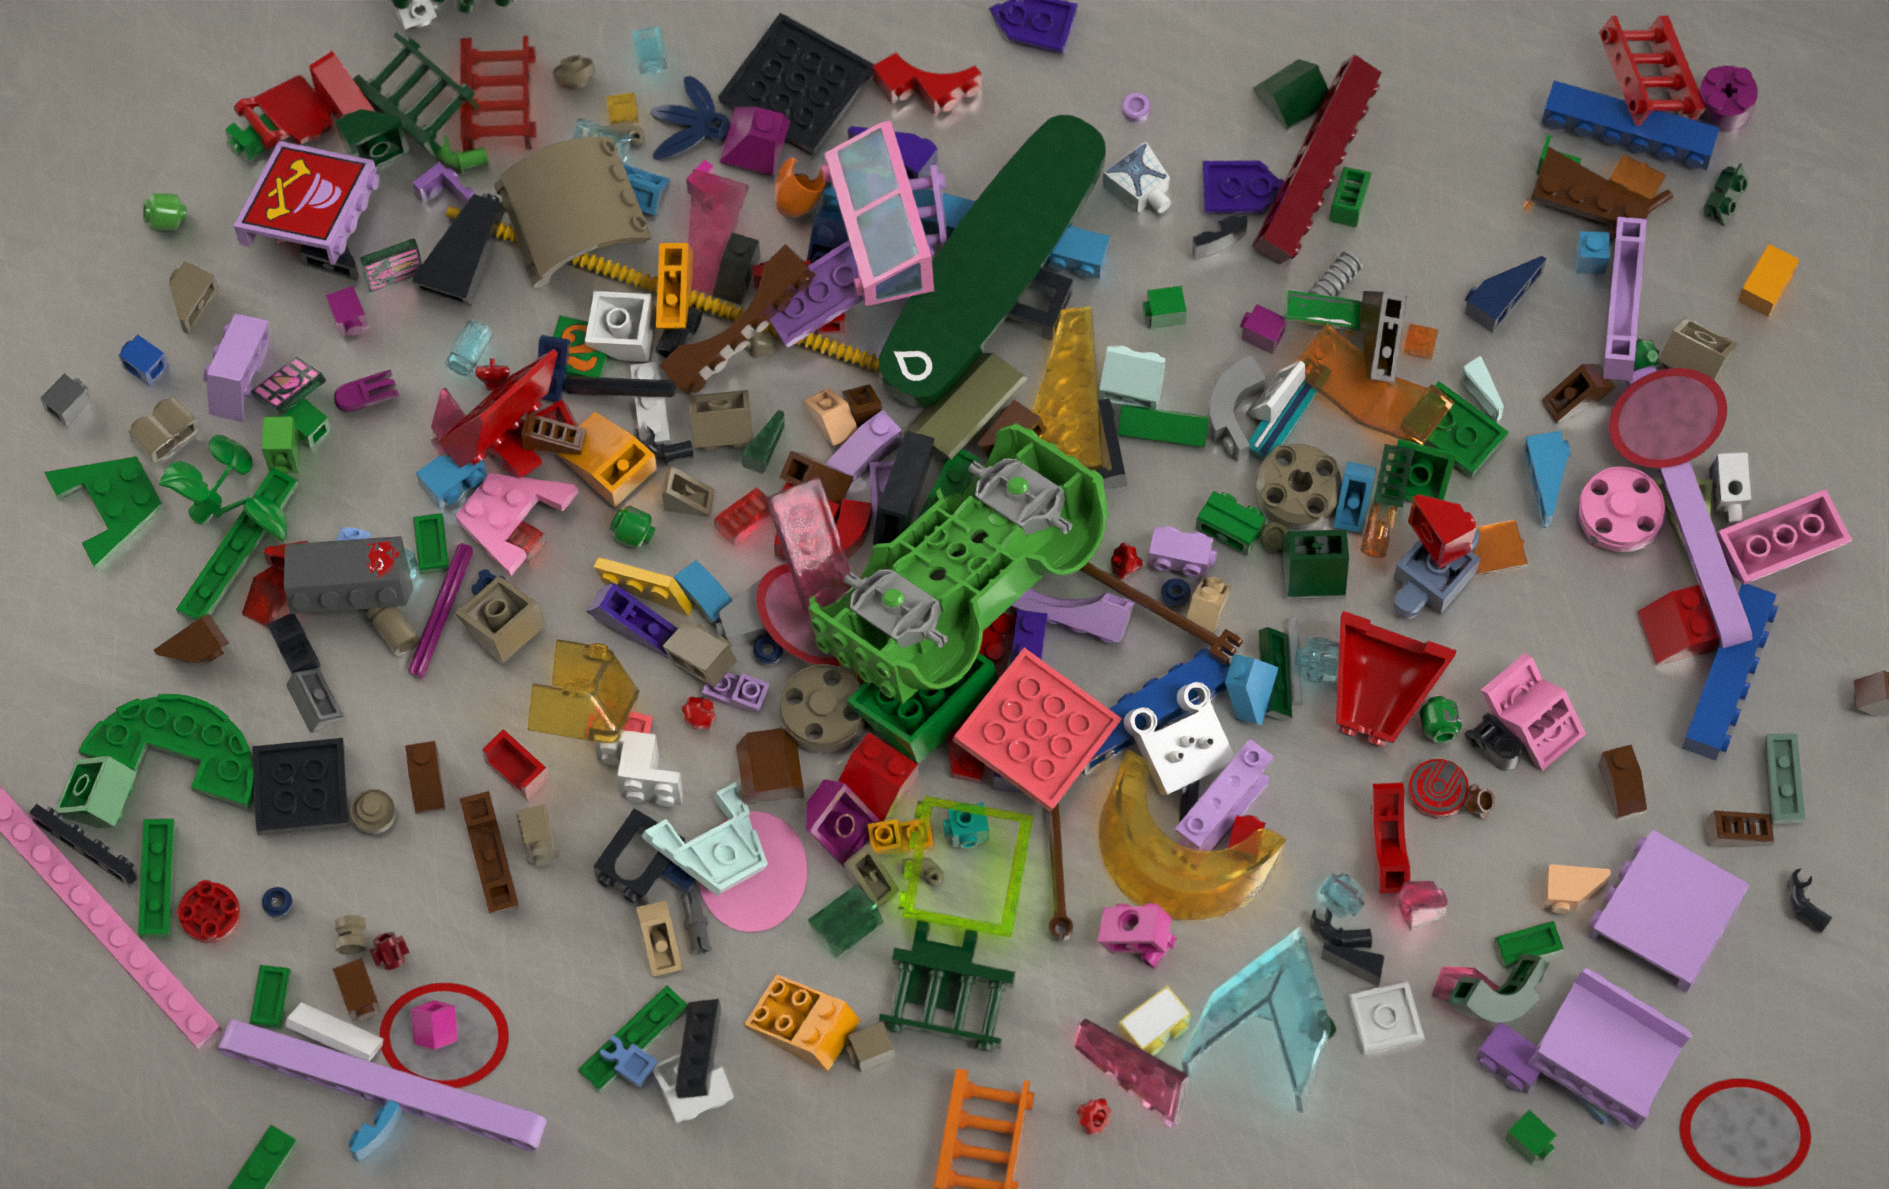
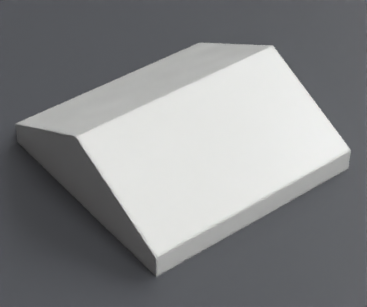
M1298 361L1280 369L1246 414L1251 418L1272 422L1304 381L1305 364L1302 361Z

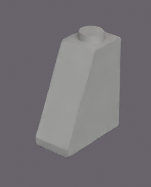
M761 579L719 611L720 623L715 624L718 637L726 639L733 648L755 643L763 636H771L760 619L756 605V593Z

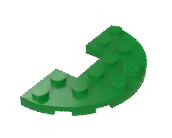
M158 694V697L143 700L137 698L117 707V711L108 716L104 721L100 720L88 733L78 750L80 756L86 758L110 756L137 772L147 747L200 763L191 784L193 792L249 809L253 797V758L241 730L219 708L195 697L181 694Z

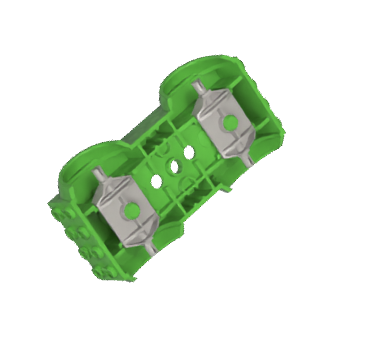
M1017 423L1001 428L996 433L995 445L986 464L982 466L977 461H973V464H970L968 470L976 475V477L967 485L962 497L961 493L944 496L941 488L936 491L938 501L894 541L876 544L872 548L869 563L860 577L853 572H849V575L846 574L844 582L849 584L851 588L845 595L826 607H820L814 595L809 599L810 624L814 629L817 647L822 652L835 656L845 668H852L858 672L865 682H872L878 686L888 698L894 697L902 704L919 689L936 690L953 685L973 665L981 646L982 632L1044 575L1063 576L1074 573L1085 566L1095 555L1102 542L1106 528V519L1109 517L1103 484L1104 480L1097 471L1089 470L1081 465L1075 457L1067 456L1056 445L1042 440L1029 428L1025 429ZM979 533H986L988 537L983 539V543H974L972 541ZM958 552H966L963 556L953 557ZM939 570L947 572L942 580L934 581L930 578Z

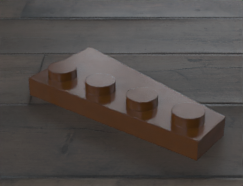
M1551 147L1548 148L1531 197L1532 201L1616 227L1618 217L1647 219L1651 207L1647 202Z

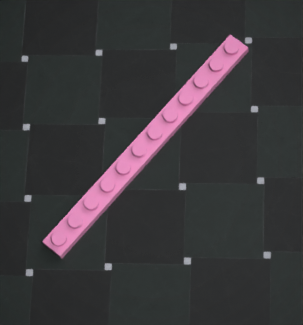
M0 786V833L197 1050L222 1030L220 1025Z

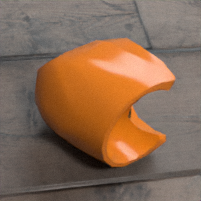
M794 157L786 160L780 167L775 182L776 208L780 214L788 218H799L809 213L823 195L827 182H824L822 169H820L818 177L810 180L805 174H794L793 166L797 161Z

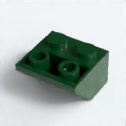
M1347 530L1288 531L1281 541L1286 599L1345 597L1349 566Z

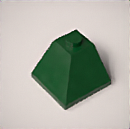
M359 109L352 113H347L335 121L339 137L347 154L374 160L376 169L410 153L402 121L397 116Z

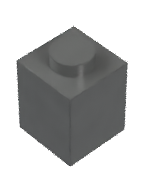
M65 373L40 398L45 411L66 427L91 403L86 392L88 390L87 386L78 378L72 380Z

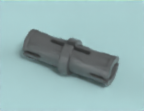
M690 891L692 904L688 893L685 892L680 898L686 917L684 927L689 931L692 954L702 955L700 942L704 954L712 949L706 929L708 919L703 915L700 892Z

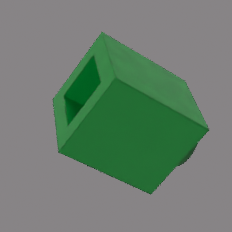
M1182 285L1147 290V300L1142 302L1144 319L1149 318L1151 329L1184 325L1186 323L1187 310Z
M304 397L297 403L290 404L282 416H293L300 441L311 450L331 431L328 417Z
M1529 1109L1508 1130L1505 1140L1533 1165L1539 1158L1545 1161L1556 1149L1553 1144L1557 1134Z

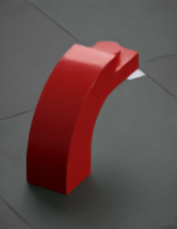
M842 499L840 515L836 525L822 536L807 538L776 533L774 541L775 556H779L786 561L800 559L802 564L816 566L824 570L834 568L846 562L861 548L867 538L872 519V503Z
M1403 782L1372 784L1371 832L1374 867L1379 894L1410 892V862L1405 841Z

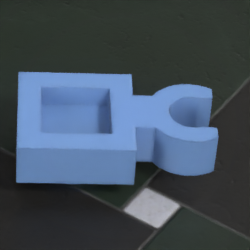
M611 1036L609 1042L616 1046V1051L608 1053L606 1050L601 1049L600 1056L608 1062L616 1061L618 1064L614 1071L640 1089L658 1064V1061L633 1043L628 1050L624 1049L621 1040Z

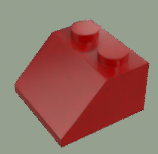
M1418 494L1412 499L1408 523L1439 569L1470 553L1477 526L1471 513H1465L1460 504Z
M1700 585L1669 592L1638 611V616L1656 666L1714 651L1719 637Z
M868 732L851 754L838 782L845 783L882 822L888 819L918 779V764Z

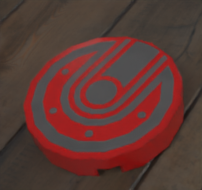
M1430 759L1419 764L1412 772L1408 784V793L1413 806L1423 815L1435 819L1449 815L1452 816L1458 813L1466 803L1469 793L1468 778L1464 771L1454 762L1445 759Z

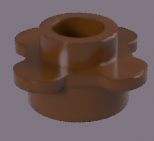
M1472 784L1469 787L1470 794L1467 797L1466 810L1468 813L1474 812L1478 814L1480 819H1484L1494 808V795L1489 789H1480L1477 784Z

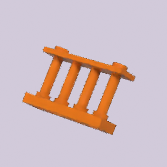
M956 1068L934 1189H954V1186L967 1189H1018L1019 1181H1013L1025 1112L1026 1110L1032 1111L1035 1092L1029 1091L1030 1081H1023L1021 1093L973 1085V1081H968V1070ZM971 1097L1019 1105L1016 1123L969 1115L968 1111L963 1110L964 1100H970ZM965 1127L1014 1135L1011 1152L962 1144L961 1140H957L959 1129L965 1130ZM961 1156L1008 1165L1005 1182L956 1174V1170H951L953 1159H959Z

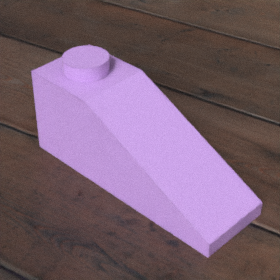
M881 410L860 426L826 464L853 476V483L870 470L869 462H880L901 446L902 430L884 410Z

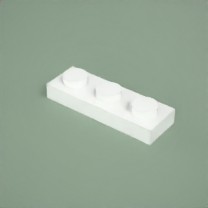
M659 361L630 365L632 379L661 380ZM634 396L640 439L646 440L648 437V426L654 431V441L658 445L661 443L670 445L664 397Z

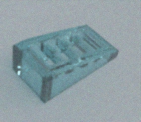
M581 118L577 119L573 139L582 137L583 128L588 130L587 137L593 136L594 133L598 134V137H612L613 141L617 143L616 147L622 164L626 162L632 135Z

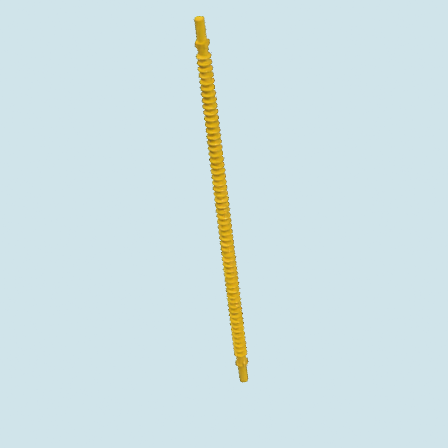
M449 206L446 217L455 220L461 210ZM501 221L496 238L503 236L504 241L510 239L512 244L517 241L520 246L512 225L508 224L505 226L504 222ZM589 252L571 260L574 266L579 263L580 268L587 266L588 271L595 269L597 274L600 271L603 272V276L610 274L611 279L618 277L619 282L626 280L628 285L631 282L634 283V287L641 285L642 290L649 288L650 293L657 291L658 276L651 278L649 273L643 275L641 270L635 272L633 267L628 270L627 265L620 267L618 262L612 264V260L604 261L602 256L597 259L596 254L589 256ZM695 289L691 292L689 306L694 304L697 309L702 307L704 312L711 310L712 315L719 313L720 318L725 315L727 320L733 318L734 322H736L745 312L742 306L736 308L734 303L729 306L727 301L721 303L719 298L713 300L711 295L705 297L703 292L697 294ZM771 322L764 329L766 332H773L774 337L779 335ZM811 333L797 342V345L804 343L805 348L812 346L813 351L820 349L821 354L826 351L830 357L835 354L836 359L843 357L844 362L851 360L852 365L859 363L861 368L865 365L869 371L874 368L875 373H879V358H876L875 353L871 356L868 355V351L861 353L860 348L853 350L852 345L845 347L844 342L837 344L835 339L832 342L829 341V337L822 339L821 334L814 336Z

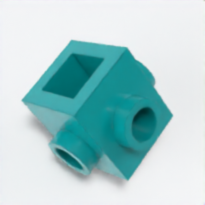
M961 802L955 804L952 808H948L947 819L943 820L945 837H951L953 847L960 846L963 849L977 846L978 843L989 841V826L984 802L975 804Z

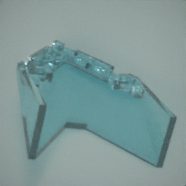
M1300 926L1213 991L1181 1060L1185 1078L1191 1079L1199 1055L1252 1015L1273 1022L1295 1095L1297 1111L1303 1113L1331 1031V1024Z

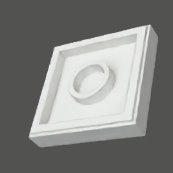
M1409 981L1348 995L1364 1055L1424 1042L1425 1037Z

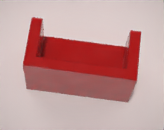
M504 729L482 749L485 763L527 801L549 781L547 768Z

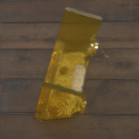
M557 639L552 685L564 688L532 684L527 730L600 743H616L620 741L638 705L639 689L613 651L608 649L607 645L602 643L590 645Z

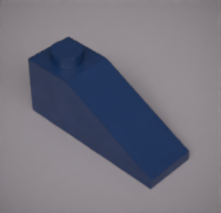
M1543 256L1537 257L1484 280L1478 288L1474 286L1465 297L1464 301L1467 304L1464 314L1493 333L1543 273L1546 258Z

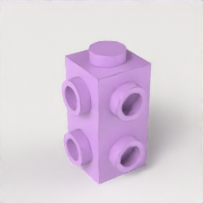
M1170 526L1154 527L1148 555V565L1160 571L1175 570L1189 577H1198L1199 575L1206 577L1208 566L1214 567L1217 550L1212 549L1213 538L1207 537L1203 533L1192 532L1190 534L1180 532Z

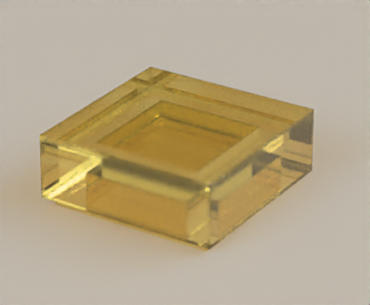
M635 92L607 96L610 125L625 121L639 122Z

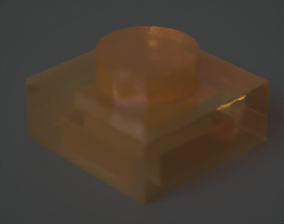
M1410 323L1403 354L1432 360L1438 329Z

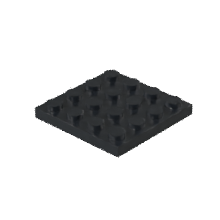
M780 12L719 94L718 100L732 110L736 107H758L783 113L790 121L785 139L815 155L873 75V65L875 64Z

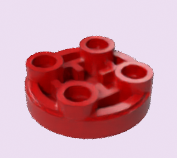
M202 880L182 897L177 909V915L184 932L190 938L201 943H215L227 938L234 932L240 921L241 909L236 895L227 886L211 882L210 880Z

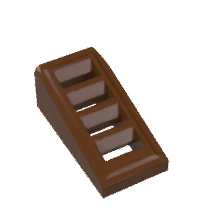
M527 414L522 430L523 449L581 455L587 431L581 427L538 415ZM569 437H575L573 443L568 442Z
M1714 810L1706 818L1709 846L1772 845L1774 843L1771 814ZM1746 823H1747L1748 834H1745V830H1744V824H1746ZM1755 823L1760 824L1761 835H1757ZM1731 824L1735 826V833H1732Z

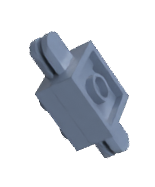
M1477 527L1470 553L1439 569L1420 539L1396 565L1394 580L1403 587L1396 593L1393 604L1395 612L1399 616L1411 619L1426 604L1439 614L1447 608L1478 571L1481 558L1472 552L1479 542L1480 533Z

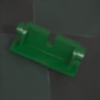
M1739 163L1737 169L1728 166L1721 171L1714 188L1722 193L1711 191L1703 206L1705 210L1704 215L1708 218L1718 216L1722 226H1725L1729 217L1735 213L1737 202L1741 194L1748 187V177L1741 163Z

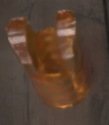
M1372 504L1360 548L1362 553L1373 558H1384L1386 556L1399 507L1390 505L1386 521L1378 520L1381 511L1380 504Z

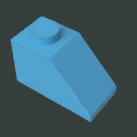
M1347 462L1334 528L1363 533L1377 467Z
M1233 654L1225 684L1238 720L1262 725L1279 667L1255 658Z

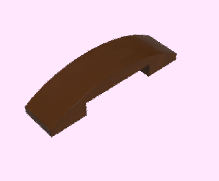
M489 791L460 798L489 914L519 907Z

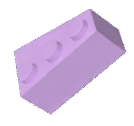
M235 313L231 323L226 324L224 327L223 340L221 344L215 346L213 361L211 365H206L203 380L207 382L209 414L243 422L245 416L243 401L245 396L251 397L253 387H249V383L254 373H259L270 341L269 321Z

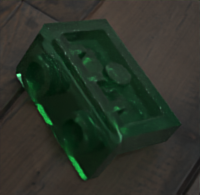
M854 885L807 920L810 927L827 943L835 957H839L884 923L876 903L857 885Z

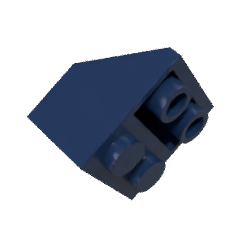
M821 206L815 214L807 260H810V264L849 240L840 210ZM862 215L856 217L860 232L874 224L871 217Z

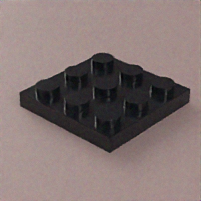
M343 738L252 746L256 832L258 835L349 827L345 743Z

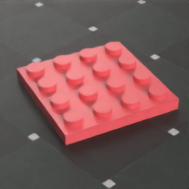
M1023 648L955 734L952 741L1049 812H1052L1119 725L1122 718L1029 650Z

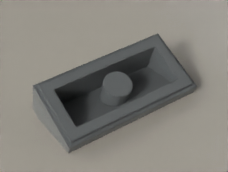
M319 668L293 673L286 686L310 733L324 729L344 718Z

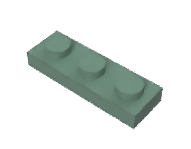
M1767 734L1765 746L1773 824L1804 823L1805 810L1797 734Z

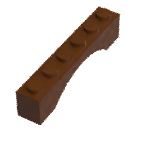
M785 244L764 264L763 275L757 293L747 310L735 323L710 339L694 344L680 345L659 366L679 389L689 396L699 392L706 385V380L714 373L724 369L727 365V360L735 353L741 352L748 345V340L753 335L763 331L769 325V320L777 312L784 311L798 292H803L811 285L812 279L816 274L793 249Z

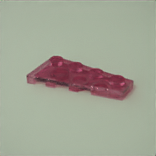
M694 168L688 243L694 252L691 289L714 296L722 255L731 233H735L749 186L748 184Z
M1086 1018L1079 1023L1074 1048L1104 1073L1107 1071L1112 1072L1121 1087L1127 1092L1130 1089L1135 1091L1144 1099L1142 1102L1144 1106L1150 1111L1158 1110L1166 1117L1164 1122L1171 1128L1175 1127L1180 1120L1189 1075Z

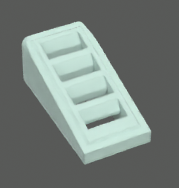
M1481 356L1463 367L1460 381L1491 419L1498 422L1501 420L1504 406Z

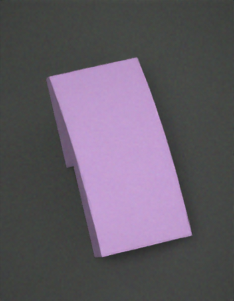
M728 672L715 687L706 683L701 697L703 696L704 698L732 707L759 712L770 684L741 673V676H737Z

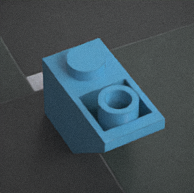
M438 456L416 472L419 486L441 510L446 505L450 506L460 499L461 494L469 488L479 486L487 476L485 463L482 460L475 466L469 463L459 468L450 456Z

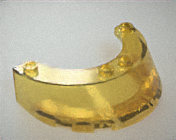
M1127 750L1106 797L1099 820L1101 857L1120 891L1139 907H1143L1146 903L1161 906V909L1172 918L1171 920L1181 921V919H1200V921L1223 917L1226 913L1240 906H1245L1255 898L1269 881L1282 860L1287 839L1272 830L1259 829L1240 844L1220 851H1197L1175 843L1163 834L1150 815L1146 801V786L1150 775L1148 762L1143 757Z

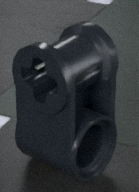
M1486 713L1482 717V722L1473 730L1465 732V738L1476 751L1483 754L1496 768L1502 771L1513 770L1519 763L1521 742L1496 717ZM1507 749L1514 754L1512 756H1504L1500 751Z

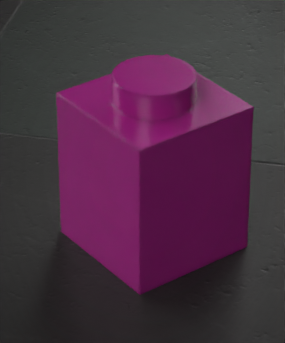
M353 286L326 295L330 312L341 337L356 335L363 329L368 328L364 310Z
M1256 304L1251 313L1247 311L1241 321L1240 327L1243 328L1242 340L1273 355L1286 332L1287 321H1284L1283 316Z

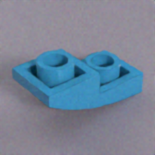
M697 560L674 576V579L689 601L693 600L710 624L720 618L719 611L733 601L718 581Z
M388 1100L385 1107H380L375 1115L373 1122L376 1125L375 1127L363 1123L360 1131L355 1130L349 1142L350 1152L354 1160L360 1162L386 1140L403 1114L400 1104Z

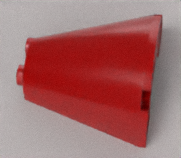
M1342 611L1340 616L1336 724L1340 726L1338 732L1354 738L1358 733L1368 737V743L1384 748L1386 742L1394 743L1451 663L1457 650L1429 640L1423 643L1372 625L1369 619Z

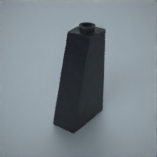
M483 193V196L472 195L413 276L412 283L417 290L471 306L505 213V209L502 203L499 202L500 199L487 193Z
M906 430L877 507L873 546L891 543L911 525L932 460L935 438Z

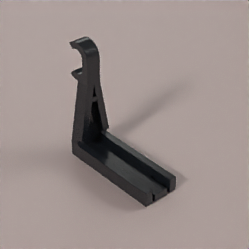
M1110 398L1098 400L1112 469L1107 470V467L1095 471L1102 476L1104 489L1127 486L1114 421L1115 415Z

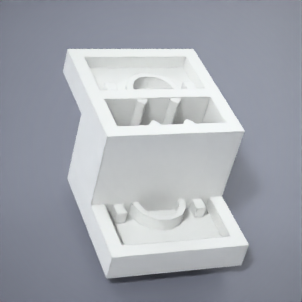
M595 727L593 739L597 759L602 760L607 765H619L617 776L621 798H625L633 803L652 801L663 807L682 804L683 789L680 772L657 769L659 752L655 734Z

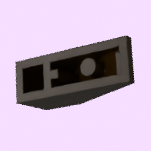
M1363 291L1359 322L1367 379L1395 383L1407 296L1388 292Z

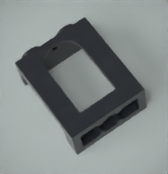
M1041 269L1033 282L1057 290L1048 312L1017 302L1007 317L1042 329V338L1053 341L1073 294L1074 280Z
M635 808L631 811L593 868L595 877H597L596 881L609 890L615 888L622 892V897L633 905L640 903L644 906L649 904V894L672 861L658 851L640 877L634 880H625L617 875L615 864L634 835L638 833L642 836L645 830L658 824L657 821ZM678 834L681 840L686 844L685 838Z

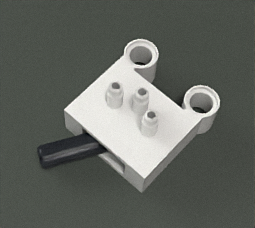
M1198 682L1184 685L1177 693L1179 706L1185 711H1191L1192 714L1154 731L1157 725L1156 715L1148 708H1139L1127 713L1123 723L1127 733L1134 737L1160 795H1167L1181 788L1179 822L1182 821L1198 801L1200 779L1226 767L1235 757L1211 706L1210 691L1206 685ZM1190 689L1196 690L1199 694V702L1196 705H1193L1188 700ZM1137 714H1141L1146 719V727L1143 730H1139L1135 726L1134 719Z

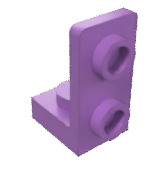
M440 162L413 182L415 195L422 203L426 202L429 198L438 196L444 187L464 206L472 195L475 194L470 187L464 188L459 183L460 179L451 168L446 169Z

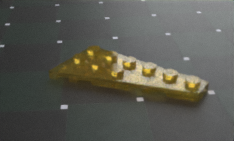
M1091 306L1062 310L1053 340L1054 346L1050 359H1048L1046 364V374L1043 383L1040 385L1033 412L1041 417L1047 429L1039 438L1047 443H1053L1067 456L1075 457L1081 465L1089 470H1097L1103 468L1093 310Z

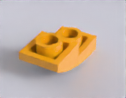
M929 817L900 823L898 819L868 824L870 844L877 855L914 853L935 849L932 824Z

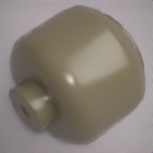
M763 330L753 335L748 340L749 343L744 349L749 350L750 356L753 358L770 356L775 348L774 337L771 332Z

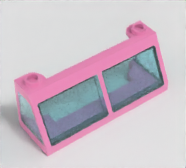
M891 121L878 123L826 152V165L821 166L824 182H830L831 187H834L859 278L854 279L857 296L863 295L865 306L934 291L932 257Z

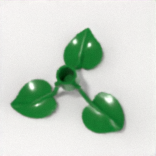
M215 435L210 439L208 446L211 454L217 461L226 465L225 470L211 490H208L207 483L203 482L201 472L187 462H174L162 474L159 486L170 488L193 501V504L188 508V513L196 523L205 525L213 516L220 518L223 513L243 505L246 514L255 523L282 541V543L286 539V516L279 505L265 496L257 495L254 500L247 496L221 508L222 498L216 491L231 469L241 475H246L253 466L250 453L239 442L225 435Z

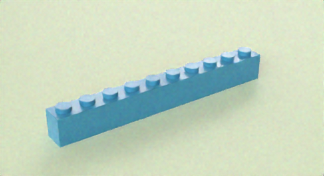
M857 170L844 171L843 174L854 211L869 205L871 200L867 175L873 174ZM882 177V181L887 180V183L893 182L892 179ZM827 182L823 193V207L840 210L834 187H831L830 182ZM921 189L912 191L917 207L936 205L934 190ZM942 193L949 238L975 201ZM897 195L885 201L886 209H891V212L901 207ZM872 208L860 215L873 218ZM937 216L920 219L925 234L940 233ZM1071 226L1066 230L1044 265H1048L1057 271L1067 270L1075 272L1084 278L1094 277L1100 279L1109 251L1110 236Z

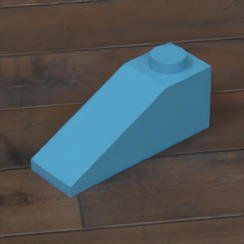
M1561 431L1528 436L1523 447L1544 528H1548L1551 525L1567 458H1570L1571 455L1569 443L1567 440L1563 441Z

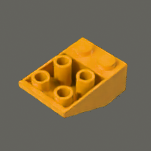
M597 412L591 414L578 426L587 431L581 455L554 452L614 508L657 470L655 455L635 436ZM569 437L568 442L573 443L575 437Z
M776 974L744 1025L746 1028L804 1062L829 1071L847 1043L848 1035L854 1032L861 1020L845 1001Z

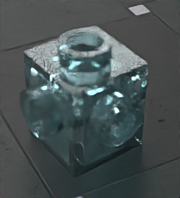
M1307 637L1304 648L1298 647L1295 665L1301 666L1299 677L1306 678L1311 682L1326 681L1335 683L1338 672L1339 643L1331 642L1323 637Z

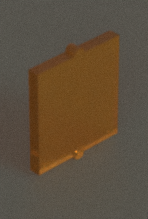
M1623 155L1607 184L1626 192L1628 196L1632 195L1650 204L1664 181L1666 174L1649 167L1647 163H1641L1629 156Z
M1516 520L1477 527L1480 533L1479 542L1472 551L1481 558L1476 573L1477 576L1528 565L1523 548L1525 541L1520 538Z

